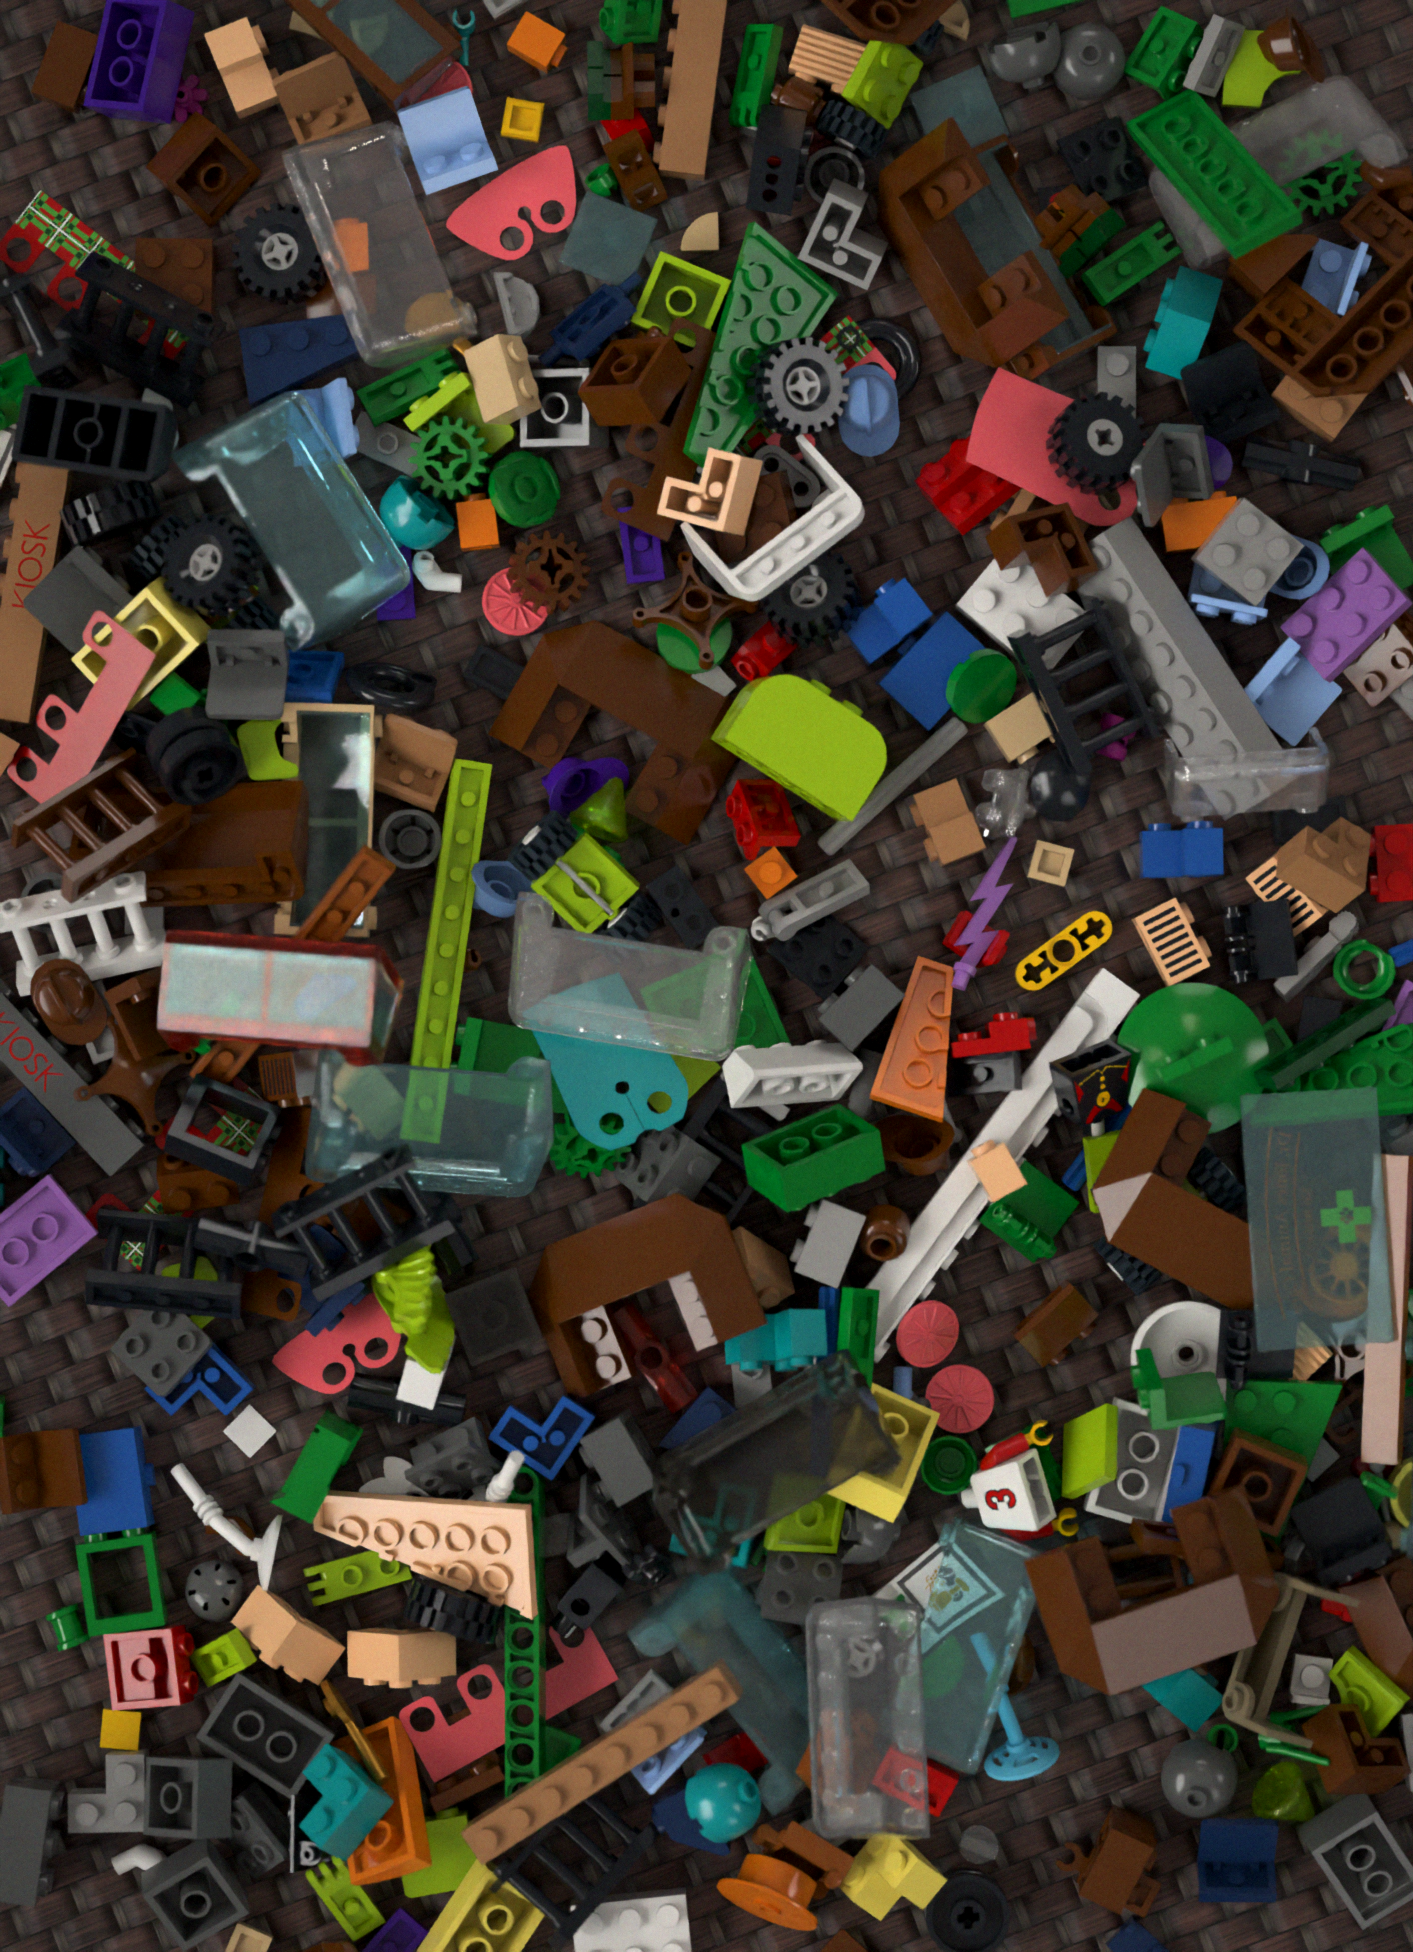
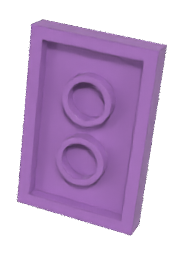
M1362 547L1280 628L1288 637L1301 646L1299 650L1321 677L1331 683L1401 616L1413 602L1372 554Z
M51 1174L44 1177L0 1214V1297L8 1307L15 1304L99 1234Z

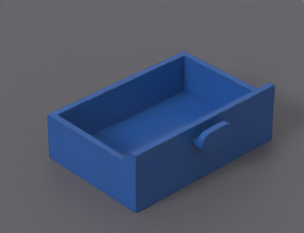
M942 611L918 638L911 634L897 648L896 651L901 656L875 684L924 730L929 731L951 708L946 699V688L953 669L959 662L964 664L966 660L971 658L968 655L972 652L986 648L947 611Z
M1216 1420L1209 1424L1196 1423L1180 1427L1161 1521L1173 1523L1169 1511L1170 1508L1204 1497L1210 1479L1221 1420Z
M141 1425L79 1434L88 1498L87 1504L76 1506L80 1536L143 1528L155 1524L150 1486L156 1485L153 1463H146Z

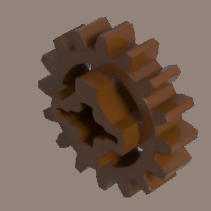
M544 531L541 540H538L532 533L527 539V545L519 542L515 548L517 554H511L508 560V564L513 568L508 570L506 578L515 580L510 591L511 593L521 592L523 594L519 601L521 605L528 601L533 602L532 612L536 613L541 606H546L548 615H552L557 605L563 612H566L570 607V601L577 604L582 597L580 591L585 592L589 585V582L583 578L588 577L591 569L588 566H581L587 555L585 552L578 554L574 552L577 546L575 540L568 545L563 543V533H560L556 540L551 539L549 531ZM538 552L536 561H529L528 564H525L529 556ZM545 564H546V568H548L549 574L554 575L552 581H551V577H549V575H548V572H547V571H542L543 568H544V566H545ZM569 581H572L571 586L567 590L558 594L560 585H567Z

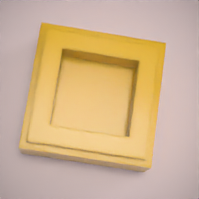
M507 97L501 137L539 143L545 104Z
M104 1708L100 1747L138 1751L143 1711H112V1708Z

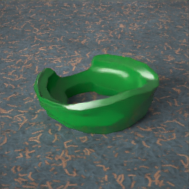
M1358 939L1344 945L1336 953L1333 964L1334 978L1347 995L1359 999H1375L1382 996L1393 985L1396 974L1392 956L1369 943L1366 939ZM1363 950L1373 953L1379 959L1377 975L1368 984L1354 982L1348 973L1350 961L1355 956L1361 954Z

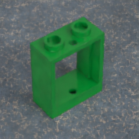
M145 1527L122 1530L123 1536L111 1538L107 1537V1532L84 1535L85 1541L75 1545L89 1637L165 1626L169 1622L155 1531L145 1532ZM143 1545L153 1609L99 1617L89 1553Z

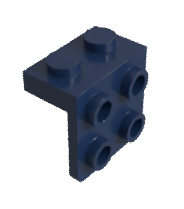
M26 1086L0 1108V1145L11 1155L8 1159L9 1163L22 1176L28 1174L31 1177H35L45 1173L78 1143Z
M317 1223L309 1229L327 1259H333L348 1251L347 1246L337 1236L332 1234L329 1229ZM310 1261V1264H309L308 1271H310V1270H312V1269L314 1268V1266H313V1264L311 1263V1261ZM279 1271L277 1277L294 1281L301 1285L302 1296L300 1305L311 1314L304 1328L316 1337L324 1328L330 1332L345 1316L341 1311L349 1302L355 1307L368 1294L370 1289L366 1285L372 1275L318 1302L311 1291L308 1271L305 1278ZM284 1288L295 1299L294 1292L290 1288Z
M1215 1817L1201 1822L1196 1859L1199 1902L1276 1903L1277 1889L1274 1859L1279 1830L1276 1820L1261 1817L1251 1819Z

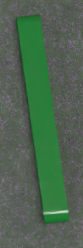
M529 1465L520 1467L513 1480V1490L505 1502L531 1505V1515L534 1522L532 1531L538 1614L533 1619L520 1615V1610L505 1605L506 1797L517 1791L520 1782L530 1783L546 1772L545 1478ZM522 1472L529 1474L533 1479V1489L528 1494L521 1492L517 1487V1477ZM520 1627H526L533 1633L534 1640L531 1647H523L518 1642L517 1631ZM520 1666H527L532 1670L534 1680L531 1686H525L517 1679V1670ZM522 1704L529 1706L534 1713L533 1722L529 1725L522 1723L517 1717V1709ZM519 1744H528L533 1749L534 1758L531 1763H525L519 1759L517 1755Z

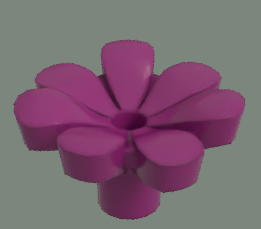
M181 74L173 109L178 123H185L188 120L189 113L193 114L197 111L203 116L205 112L199 103L209 99V92L206 89L197 88L200 84V78L195 74L187 77L186 81ZM184 93L185 96L182 99H180V94Z

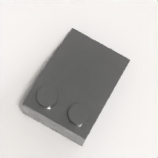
M1350 1794L1297 1827L1312 1855L1362 1930L1413 1899V1866L1367 1794Z

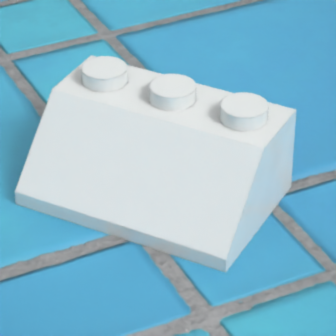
M816 1040L800 1046H791L790 1043H778L770 1048L758 1049L753 1045H745L733 1050L722 1065L731 1108L839 1100L863 1069L861 1061L842 1043L827 1044L825 1040Z

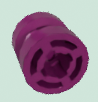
M1103 712L1099 722L1101 727L1099 733L1125 719ZM1136 731L1120 739L1119 742L1116 741L1096 752L1124 762L1128 753L1126 745L1129 739L1134 738Z

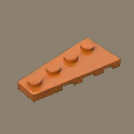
M921 956L917 957L869 1099L942 1123L953 992L951 984L954 978L953 967Z

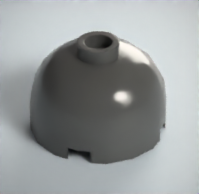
M1048 21L1020 26L1008 30V36L1005 40L998 42L997 35L984 42L987 58L992 70L999 78L1009 83H1022L1024 89L1044 84V76L1056 69L1062 53L1061 35L1057 22H1053L1050 27Z
M1091 22L1076 24L1061 33L1062 53L1056 69L1051 72V77L1059 90L1082 101L1101 99L1112 92L1123 76L1126 63L1123 45L1116 34L1104 25Z
M846 1502L836 1556L843 1557L840 1561L842 1563L857 1565L869 1564L881 1559L889 1551L892 1542L897 1541L899 1538L900 1520L896 1518L894 1523H891Z
M1190 1739L1175 1745L1170 1750V1754L1162 1765L1161 1783L1163 1795L1175 1810L1191 1818H1208L1222 1812L1230 1804L1238 1783V1770L1235 1760L1225 1748L1221 1751L1219 1748L1211 1746V1741Z

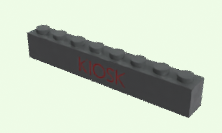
M0 978V1060L110 1177L115 1176L148 1145L142 1139L146 1135L145 1131L132 1118L125 1121L116 1111L120 1105L110 1094L94 1095L89 1100L83 1102L75 1100L73 1096L74 1090L80 1086L91 1085L90 1082L94 1077L80 1062L73 1065L64 1056L68 1051L64 1044L53 1034L47 1038L38 1028L42 1023L41 1020L27 1006L22 1010L12 1000L16 995L15 992Z

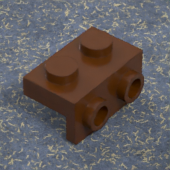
M232 1145L220 1146L233 1152ZM170 1154L157 1156L156 1177L164 1214L240 1204V1192L237 1182Z

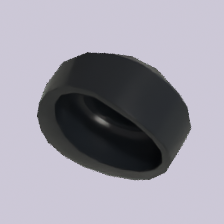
M1059 750L1048 752L1037 762L1031 776L1030 797L1032 804L1040 815L1050 821L1061 822L1074 818L1088 801L1092 784L1090 772L1080 777L1069 774Z

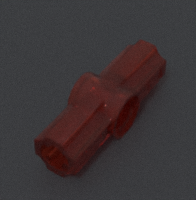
M632 1302L614 1314L632 1360L672 1414L699 1395L698 1391L670 1355L667 1347L662 1344ZM648 1347L658 1348L663 1355V1361L656 1369H649L642 1363V1353Z

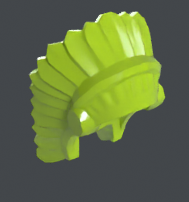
M430 1244L374 1273L371 1276V1285L378 1302L390 1317L394 1332L404 1333L409 1338L404 1347L407 1355L413 1356L418 1364L428 1372L441 1374L448 1355H450L455 1323L453 1322V1315L449 1312L451 1308L446 1302L447 1294L442 1289V1280L436 1275L438 1268L434 1265L435 1255L430 1250Z

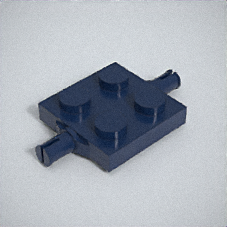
M634 271L619 286L610 287L606 283L600 286L549 332V335L554 339V344L538 357L539 361L547 369H550L564 355H572L580 362L584 358L595 355L601 349L602 342L613 332L621 331L629 324L631 316L637 311L629 301V297L645 284L644 280Z

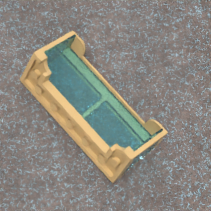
M289 702L284 704V712L281 717V722H284V732H286V734H282V742L284 743L283 759L296 764L299 768V774L295 778L282 779V781H305L309 793L307 883L303 897L296 901L277 902V904L281 905V908H278L277 915L275 914L274 934L293 936L362 845L366 844L372 848L376 737H383V714H377L375 705ZM369 903L344 937L369 938L370 930H376L377 907L370 906Z

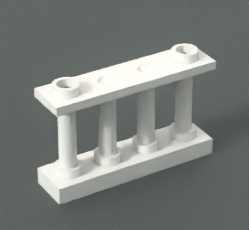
M144 870L113 877L71 905L61 896V889L19 899L13 898L0 903V933L13 932L23 959L16 961V986L21 997L31 995V979L35 971L45 962L57 958L68 959L80 965L91 981L169 963V944L164 928L149 931L139 903L146 901V876ZM124 905L134 935L112 939L102 910ZM87 914L97 943L75 948L65 919ZM49 922L60 952L38 956L27 927Z

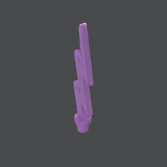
M1011 836L1007 839L970 901L984 900L954 944V946L971 944L960 962H955L953 971L955 975L951 986L956 989L966 990L969 979L975 977L977 971L975 966L999 931L981 933L1013 885L1008 884L995 887L1017 843L1016 836Z

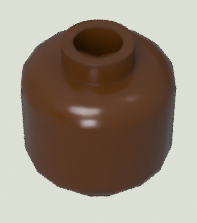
M797 76L791 77L785 84L779 82L770 98V103L774 106L808 111L806 126H812L814 130L828 104L825 101V92L821 87Z
M881 1204L870 1208L864 1214L866 1219L858 1236L861 1249L867 1256L878 1261H892L899 1258L905 1252L911 1230L909 1218L904 1211L889 1204Z

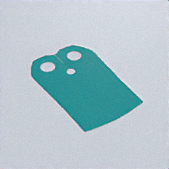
M621 969L571 984L522 1011L548 1063L575 1128L588 1141L611 1151L636 1142V1138L644 1130L657 1129L661 1131L684 1118L688 1102V1084L648 1020ZM624 1081L629 1084V1091L626 1094L617 1093L615 1086L618 1082ZM658 1091L667 1093L672 1100L670 1109L661 1114L652 1112L647 1105L649 1096ZM611 1112L619 1114L624 1121L622 1130L614 1135L604 1133L599 1126L602 1116Z

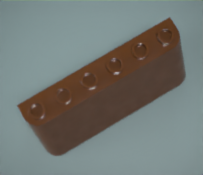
M287 780L236 783L217 799L209 803L192 806L190 826L187 831L120 873L130 874L144 870L146 876V901L139 902L141 908L287 902L302 898L307 883L309 793L305 781ZM164 787L148 788L163 804L174 802ZM111 789L105 793L134 823H141L152 816L127 789ZM92 802L78 810V816L104 842H111L123 834ZM73 832L68 854L75 861H81L94 852ZM123 905L110 909H124L125 907Z

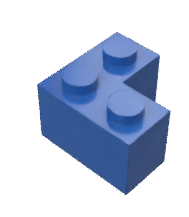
M892 578L879 587L874 594L876 599L866 610L863 606L857 607L860 613L858 620H849L852 629L848 633L841 630L868 667L929 622L933 615L906 578H903L898 583Z
M1191 821L1186 823V829L1171 831L1170 823L1148 824V831H1141L1139 833L1140 878H1195L1223 875V828H1213V821Z
M212 1342V1347L167 1397L158 1396L148 1386L144 1389L171 1416L176 1414L199 1390L227 1416L257 1386Z
M564 1393L544 1424H541L511 1403L488 1438L509 1453L514 1450L523 1453L524 1463L552 1481L596 1414Z

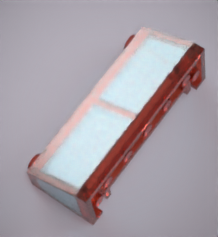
M168 929L163 946L156 1029L170 1048L181 1052L198 1047L201 1038L338 1050L344 1057V1060L352 1066L382 1065L405 983L383 948L378 945Z

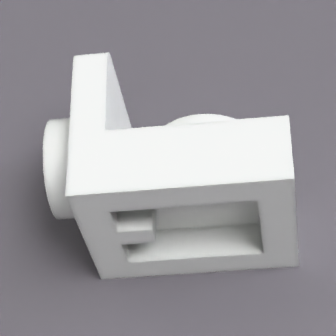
M1300 1653L1293 1654L1287 1698L1291 1702L1297 1703L1296 1709L1330 1704L1328 1694L1331 1679L1327 1674L1333 1666L1332 1658Z

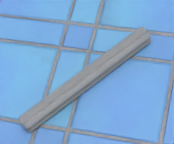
M957 717L949 719L871 791L852 822L837 821L817 841L820 848L830 856L835 854L958 742L968 731L965 724Z

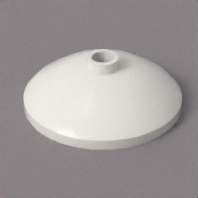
M1183 1300L1169 1303L1155 1310L1143 1321L1135 1334L1131 1347V1366L1136 1365L1135 1350L1151 1348L1160 1378L1206 1371L1213 1372L1216 1376L1220 1309L1205 1302ZM1183 1347H1190L1193 1353L1190 1358L1182 1359L1179 1357V1351ZM1216 1378L1225 1401L1226 1378Z

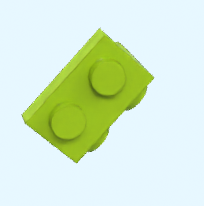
M453 372L445 377L438 384L440 390L430 398L426 395L418 399L409 408L411 414L403 419L412 432H417L419 429L430 431L429 421L432 419L438 420L442 425L443 416H452L454 423H456L459 417L468 419L467 429L472 425L479 426L481 429L477 438L484 437L490 441L483 447V451L493 453V455L513 440L516 435V431L511 424L484 423L470 373L464 372L460 374ZM458 434V436H461V443L467 449H471L469 442L462 435ZM437 439L432 443L433 448L438 443ZM451 453L450 455H445L442 460L450 463V461L456 460V458H463V455ZM472 464L464 471L463 478L470 471Z
M450 1806L437 1812L436 1815L425 1817L432 1866L402 1876L404 1893L407 1897L427 1896L455 1891L477 1859L461 1835L462 1830L470 1821L468 1809L459 1811L458 1806Z

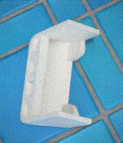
M803 434L798 435L796 440L807 468L827 490L814 500L812 509L746 560L731 562L726 566L688 522L680 525L693 555L731 596L747 601H757L764 598L855 529L864 518L865 511L860 497Z

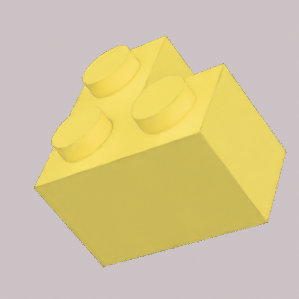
M882 1823L855 1856L851 1868L838 1887L851 1901L881 1921L902 1895L924 1910L946 1883L947 1879L912 1843Z

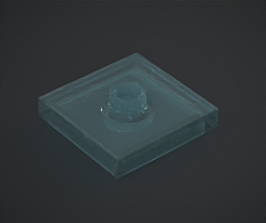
M980 65L909 95L925 136L947 118L953 116L971 148L981 145L1003 133L1009 137V132Z
M587 191L559 263L614 286H619L634 271L638 272L658 219Z

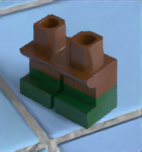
M587 41L588 121L634 119V108L655 107V81H634L654 79V54H633V42L626 43L622 50L603 49V41Z
M1073 183L1064 188L1054 198L1057 205L1065 212L1066 215L1064 217L1053 205H1050L1033 220L1045 236L1038 245L1045 250H1052L1060 259L1062 264L1058 267V270L1067 280L1088 266L1127 225L1096 191L1086 197Z

